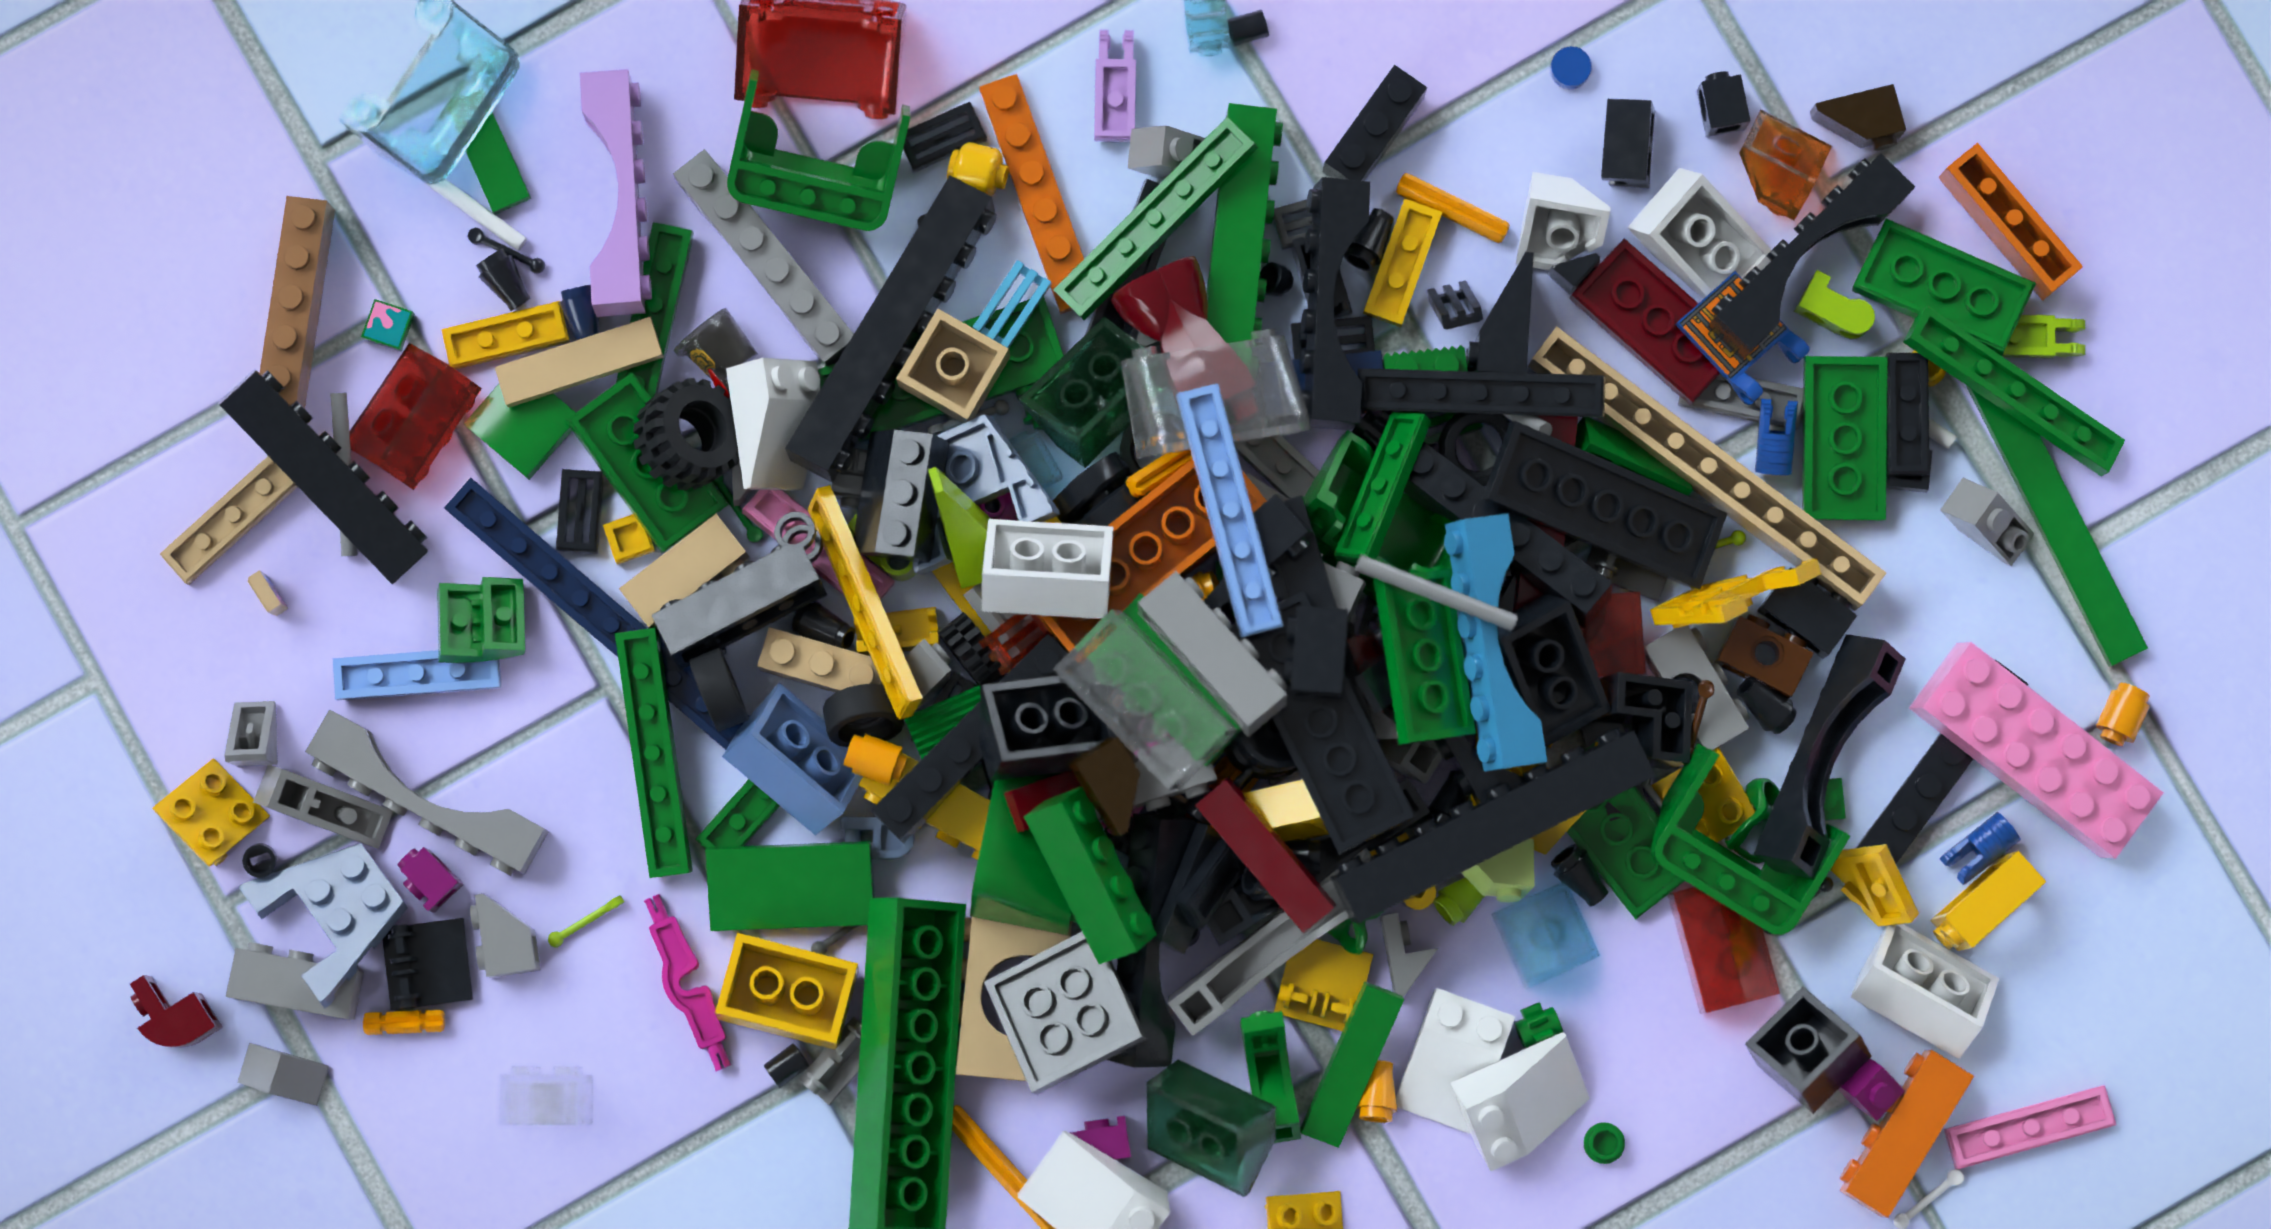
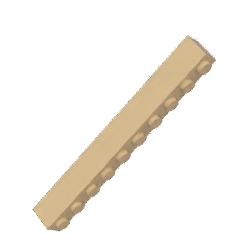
M1557 326L1531 359L1528 367L1538 374L1606 376L1604 418L1597 419L1605 425L1620 431L1692 485L1696 493L1719 510L1728 513V517L1795 567L1801 565L1803 561L1817 558L1821 570V575L1816 577L1819 580L1818 584L1830 593L1836 592L1846 598L1852 604L1851 609L1854 611L1863 606L1887 574V572Z

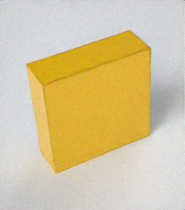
M633 514L603 524L617 565L656 551L652 539Z

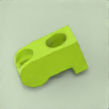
M1816 270L1793 312L1844 338L1858 339L1864 336L1875 320L1872 306L1865 300H1850L1827 288L1831 277Z

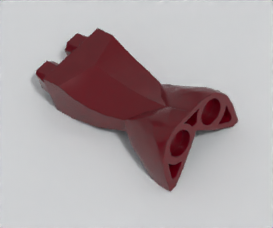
M1195 256L1181 258L1129 282L1113 295L1111 300L1125 322L1143 335L1160 341L1166 376L1179 412L1180 409L1176 398L1178 393L1218 383L1224 406H1229L1236 423L1250 419L1258 413L1255 398L1252 394L1256 386L1247 368L1207 321L1208 300L1200 265Z

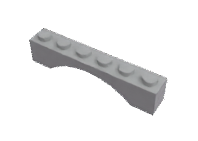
M703 149L673 173L677 184L750 270L825 367L837 363L854 333L751 205L741 203L731 196L727 187L728 177L706 149Z
M330 709L305 750V753L315 758L311 764L315 768L332 777L336 770L350 777L347 785L366 796H369L372 790L386 797L382 804L402 816H405L408 810L422 817L418 825L438 836L441 835L443 830L458 837L454 843L455 846L474 856L477 855L479 850L493 857L490 865L509 876H512L515 870L523 874L527 872L549 833L547 829L510 809L491 812H464L441 807L425 800L409 789L391 771L379 752L372 732Z
M1367 848L1356 855H1360L1362 861L1372 857ZM1338 869L1319 883L1337 906L1305 933H1302L1285 911L1282 910L1168 996L1167 1004L1192 1036L1225 1013L1246 993L1291 957L1349 918L1330 877L1340 873Z

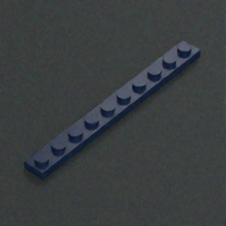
M471 477L444 507L447 512L615 656L618 657L615 633L647 629ZM661 641L669 702L726 750L744 722L719 732L714 726L702 699L691 666L680 670L666 644Z

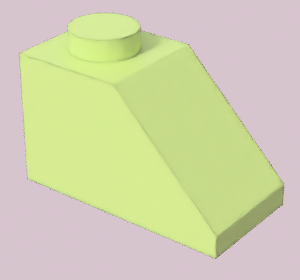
M1528 839L1461 873L1483 896H1495L1499 902H1518L1535 887L1534 839Z

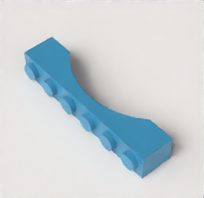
M1508 514L1469 518L1445 524L1444 544L1451 560L1453 573L1451 577L1452 590L1498 607L1499 594L1505 573L1515 555ZM1459 611L1457 627L1464 643L1466 655L1464 671L1470 681L1472 693L1470 709L1474 720H1476L1479 738L1477 753L1483 763L1484 772L1547 762L1541 720L1528 708L1512 684L1503 662L1498 642L1497 625Z

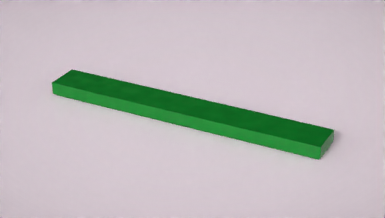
M1966 385L2107 665L2111 667L2148 649L2041 436Z

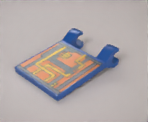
M1734 271L1675 325L1731 384L1742 402L1746 405H1751L1763 394V388L1757 381L1745 373L1748 368L1776 343L1787 359L1794 364L1803 359L1808 354L1810 348L1803 339L1790 331L1779 320V324L1742 361L1707 327L1716 317L1711 311L1716 304L1728 293L1735 298L1744 289L1739 284L1742 278Z

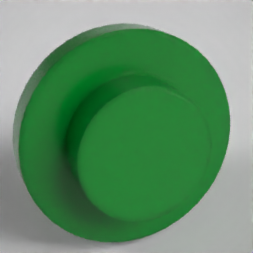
M1601 1122L1594 1124L1587 1130L1583 1139V1147L1587 1156L1594 1162L1609 1164L1619 1159L1623 1154L1625 1138L1617 1126Z

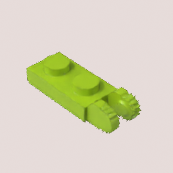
M2021 315L2002 357L2053 358L2054 356L2086 355V345L2080 343H2056V331L2069 333L2084 331L2086 329L2085 320L2055 318V315Z

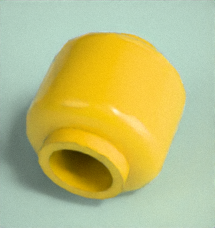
M971 142L965 143L960 150H953L947 169V179L949 176H952L991 197L995 194L997 188L1004 190L1009 175V166L1003 165V156L998 149Z

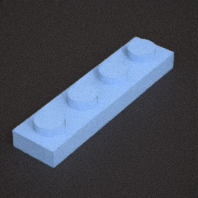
M438 650L333 658L334 691L337 701L501 688L500 660L439 663Z

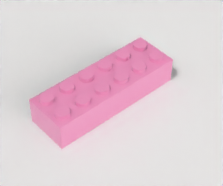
M1972 642L1955 644L1909 707L1915 714L2101 858H2117L2164 793Z

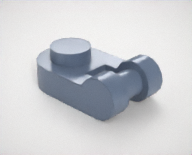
M841 817V830H845V842L861 841V831H873L872 859H900L909 854L913 848L914 833L902 843L877 817Z

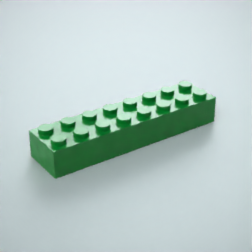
M870 898L848 1229H946L966 904L908 898Z

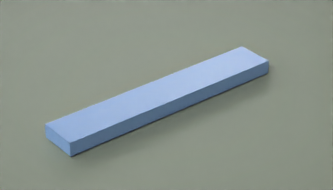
M1219 384L1180 392L1176 395L1240 637L1243 638L1283 627L1281 615Z

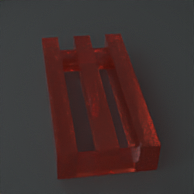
M1014 613L979 641L982 648L989 646L992 650L988 655L991 661L994 662L998 659L1002 666L998 668L1001 675L1011 671L1047 634L1053 637L1037 615L1030 614L1033 620L1003 644L1000 643L998 638L1028 614ZM1039 627L1043 633L1011 658L1007 651Z

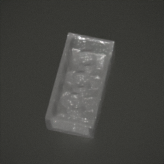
M1111 609L1053 669L1168 790H1180L1239 731L1124 611Z

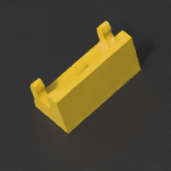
M936 607L886 612L903 652L912 651L924 638L931 646L935 643L940 645ZM854 619L857 653L870 656Z

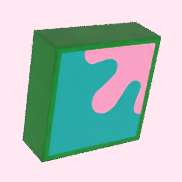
M374 299L361 338L402 352L415 313Z

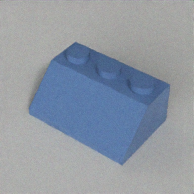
M781 683L773 688L750 715L749 720L745 721L738 729L722 756L814 835L818 834L844 813L862 779V776L852 773V768L843 766L848 747L838 746L831 742L827 735L825 721Z

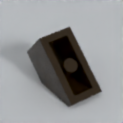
M1894 84L1814 104L1809 112L1811 120L1859 148L1873 145L1874 151L1884 150L1897 145L1896 139H1900L1906 131Z
M1119 737L1107 738L1068 764L1111 835L1121 836L1128 831L1140 777V771L1135 765L1139 761L1135 750L1127 740L1121 742Z

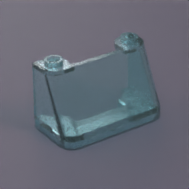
M419 0L415 7V18L423 29L431 33L387 100L372 93L361 94L350 102L339 118V121L378 156L424 183L438 184L450 175L520 68V58L518 53L506 41L454 0Z

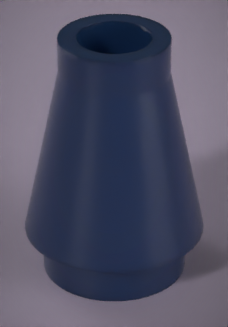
M591 284L560 291L562 301L559 304L576 340L598 334L599 317L596 316L592 307Z

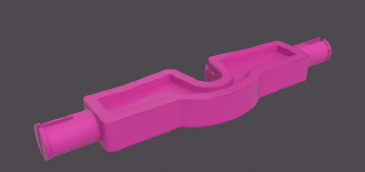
M661 895L652 896L658 912L651 898L644 900V903L654 923L649 926V931L663 962L662 984L665 993L671 1003L677 1009L684 1012L700 1049L707 1048L715 1067V1072L723 1069L717 1056L718 1053L724 1068L732 1065L722 1044V1041L727 1037L720 1020L716 1017V1007L710 988L703 985L686 991L680 985L682 977L699 968L698 959L685 939L677 918L668 916L660 897Z

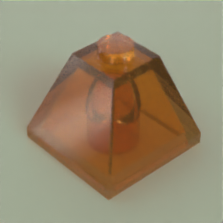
M1760 109L1739 154L1758 202L1767 206L1772 213L1786 216L1795 221L1819 177L1832 145Z

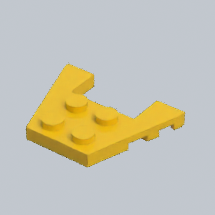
M1816 558L1803 561L1801 565L1793 569L1785 570L1784 566L1769 569L1752 578H1748L1746 574L1702 584L1700 590L1690 589L1650 609L1654 625H1672L1673 628H1680L1690 624L1724 623L1747 612V607L1753 604L1752 597L1766 590L1801 585L1821 575V570Z

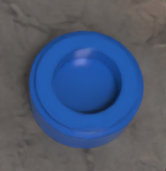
M1564 47L1554 55L1551 61V77L1562 88H1578L1587 81L1591 73V60L1588 54L1578 47Z

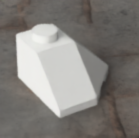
M1532 171L1515 265L1519 264L1525 252H1533V268L1550 271V268L1556 264L1569 261V259L1586 250L1590 253L1601 247L1604 242L1611 207L1573 178Z

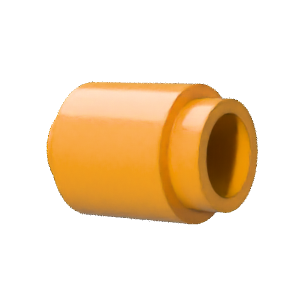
M2120 682L2116 690H2111L2096 723V727L2102 731L2100 737L2109 743L2123 747L2125 741L2134 743L2150 708L2147 704L2150 695L2140 688Z
M854 734L843 766L852 768V773L890 786L892 779L901 780L908 757L901 755L902 746L865 734L864 737Z

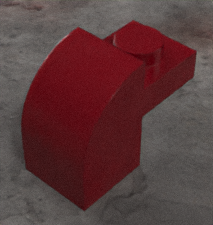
M142 975L129 984L134 991L130 998L135 1008L143 1017L149 1015L151 1018L137 1027V1029L152 1043L165 1047H189L200 1043L223 1028L202 993L192 992L170 1006L152 976Z

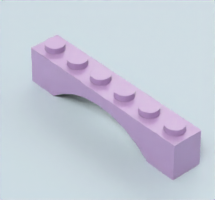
M628 69L580 73L582 114L587 126L601 139L612 156L618 181V201L613 226L602 250L590 265L592 307L597 317L646 313L645 300L652 299L650 275H643V261L650 260L648 236H641V222H647L648 215L646 198H639L638 185L645 183L644 160L637 159L636 145H643V129L641 121H635L634 107H641L639 82H632Z

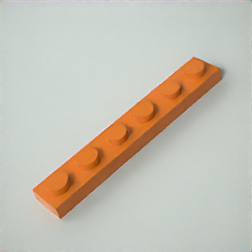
M1016 73L979 86V91L1005 163L1009 166V174L1046 277L1052 282L1050 288L1061 315L1072 311V309L1053 289L1084 257Z

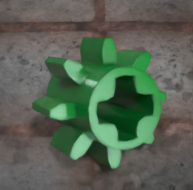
M1540 1002L1521 1009L1520 1012L1523 1018L1514 1022L1524 1049L1564 1032L1554 1008L1549 1007L1543 1010Z

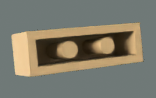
M716 513L622 585L619 590L649 628H655L657 626L651 615L660 611L664 604L675 599L681 600L697 592V589L708 581H718L730 575L749 558V555Z
M768 627L757 664L760 671L834 693L860 684H882L871 656Z

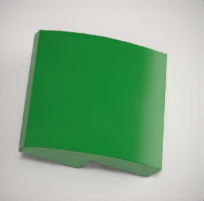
M498 384L463 425L530 480L572 432L565 420L576 412L554 393L508 408L500 384Z
M482 577L480 585L439 583L437 589L439 663L483 662L525 654L523 579Z

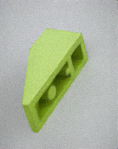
M937 467L930 468L928 471L961 589L982 583L988 520L991 518Z

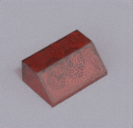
M409 343L349 431L351 451L414 490L418 483L427 476L430 465L440 450L449 443L453 431L463 416L471 410L482 388L449 364Z
M1696 887L1668 894L1699 1014L1780 994L1764 932L1761 927Z

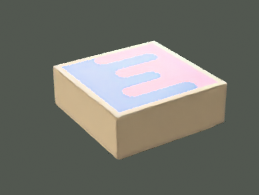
M258 570L248 577L247 582L268 613L278 616L289 609L265 573Z

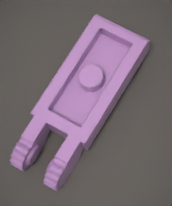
M1099 30V59H1096L1094 142H1130L1131 129H1135L1136 59H1133L1134 30H1125V34L1122 36L1124 59H1108V50L1110 49L1109 30Z

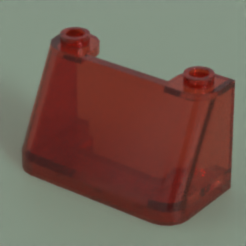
M741 0L738 13L734 100L744 101L750 72L753 69L759 71L752 108L768 107V102L776 100L778 96L857 103V108L865 111L864 116L872 119H886L889 117V114L896 115L907 5L894 0Z

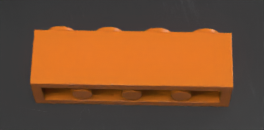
M1978 142L1946 167L1938 177L2023 278L2036 283L2034 292L2042 301L2083 268L2082 264Z
M1932 1049L1924 1050L1922 1055L1917 1052L1913 1055L1904 1070V1074L1908 1076L1902 1086L1905 1090L1904 1093L1887 1110L1879 1126L1873 1123L1869 1127L1861 1141L1865 1149L1857 1161L1852 1158L1847 1163L1839 1177L1844 1182L1839 1190L1840 1192L1883 1218H1889L1974 1078L1972 1074Z

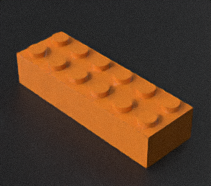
M1193 458L1108 525L1113 526L1107 619L1037 615L1061 647L1076 662L1085 657L1084 654L1139 593L1145 597L1175 571L1184 578L1217 552ZM1242 471L1254 513L1267 500Z

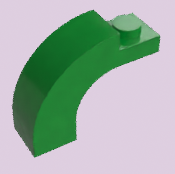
M1267 1010L1254 1012L1249 1017L1241 1018L1240 1027L1260 1146L1301 1139L1300 1121L1289 1066L1282 1011L1273 1013Z

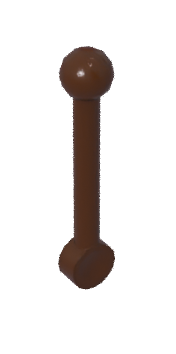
M1709 680L1701 681L1698 685L1700 698L1691 726L1690 755L1694 750L1707 700L1714 694V684Z

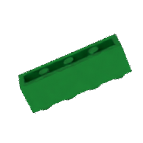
M1083 787L1044 800L1024 816L1098 964L1137 952L1157 935L1152 926L1151 918L1145 912L1133 888V883L1126 874L1115 852L1114 845L1107 837L1096 815L1094 805L1088 799Z

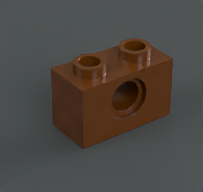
M1748 614L1747 618L1739 616L1734 620L1713 664L1718 663L1721 668L1743 679L1754 677L1767 687L1787 698H1791L1814 653L1805 649L1807 642L1790 633H1785L1782 637L1768 630L1770 624L1752 614ZM1766 644L1774 650L1775 660L1773 664L1764 665L1757 660L1755 656L1757 645Z

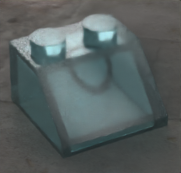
M1562 882L1491 914L1525 989L1601 956L1570 888Z

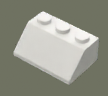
M989 519L982 571V611L1107 619L1113 526Z
M1905 924L1887 925L1861 969L1850 998L1893 1021L1901 1028L1930 1042L1938 1049L1960 1059L1983 1028L2000 978Z

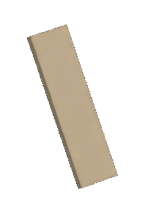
M647 317L494 368L506 406L510 408L664 358L653 321L651 317Z
M267 456L159 555L185 584L190 585L297 489L298 486Z

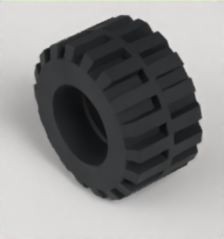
M687 378L682 382L677 381L651 398L645 403L646 406L640 409L636 416L639 421L634 424L633 433L639 435V438L634 440L635 450L641 449L643 455L639 457L642 465L647 463L650 466L649 474L654 479L661 476L663 478L662 484L672 487L677 484L678 490L686 491L691 487L695 490L711 483L737 465L740 460L731 398H727L724 395V388L719 385L712 388L711 381L702 379L696 382L695 378ZM679 418L688 421L697 430L702 444L701 451L693 448L685 441L679 428Z

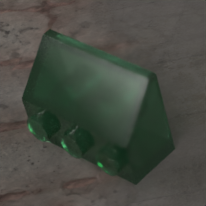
M1103 317L1022 395L1019 401L1054 444L1086 468L1170 385L1162 360L1106 317Z
M1179 1059L1146 1082L1148 1150L1242 1197H1246L1250 1193L1276 1140V1106Z

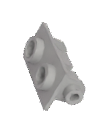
M854 1016L844 1026L839 1046L835 1050L825 1048L799 1078L809 1090L818 1095L829 1106L859 1071L862 1023Z

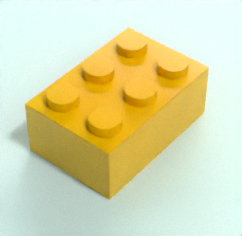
M737 933L715 1010L716 1017L720 1021L835 1050L840 1044L859 974L858 963Z

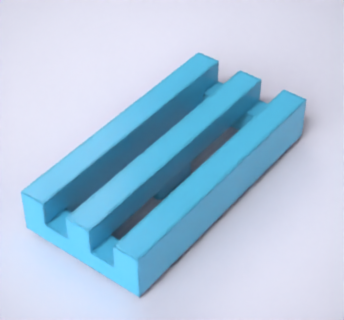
M1017 260L972 328L1009 349L1052 285V282L1041 277L1036 271L1027 268L1022 262ZM1020 274L1025 277L989 330L985 327L1018 276ZM1035 283L1039 287L1004 339L998 336L999 332L1031 284Z

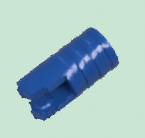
M1761 399L1755 472L1769 475L1792 474L1798 401L1787 402L1784 410L1785 431L1769 430L1770 419L1773 413L1771 399Z
M1996 812L1945 852L1939 859L1945 866L1950 867L1971 851L1977 855L1958 872L1956 878L1964 885L2019 843L2021 839L2008 820L2002 814Z

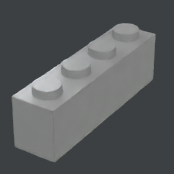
M1175 571L1138 602V614L1249 737L1286 706L1287 694L1285 690L1287 685L1273 669L1267 672L1258 663L1257 659L1260 658L1258 652L1245 638L1239 641L1229 629L1232 625L1222 611L1218 608L1211 610L1202 600L1204 593L1196 582L1190 577L1184 580Z

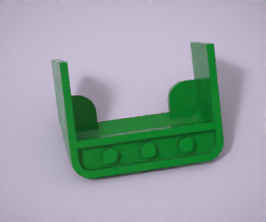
M751 69L727 178V187L731 196L741 203L859 230L872 231L881 227L887 219L911 117L910 106L902 104L893 143L881 140H872L865 143L858 151L854 167L777 150L775 148L778 139V128L775 121L764 113L751 111L759 71Z
M1697 743L1690 755V763L1683 766L1663 799L1651 846L1652 856L1661 867L1769 933L1775 935L1786 934L1793 930L1851 836L1828 823L1825 825L1829 844L1814 879L1775 872L1766 864L1763 865L1762 869H1759L1695 829L1704 813V802L1698 790L1720 756L1716 752Z

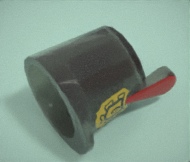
M726 307L694 329L673 350L678 357L687 356L713 381L715 387L719 385L724 388V395L727 398H730L726 368L752 361L758 354Z

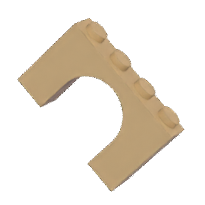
M965 917L964 942H969L968 959L963 958L961 983H965L964 1000H960L959 1025H961L960 1039L957 1043V1075L1026 1081L1007 1035L995 1029L985 1015L982 1004L984 981L1004 961L1016 957H1033L1070 938L1072 922H1070L1068 935L975 917Z

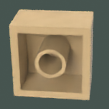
M937 308L896 380L898 386L959 422L966 423L977 415L1010 359V352L1007 347Z

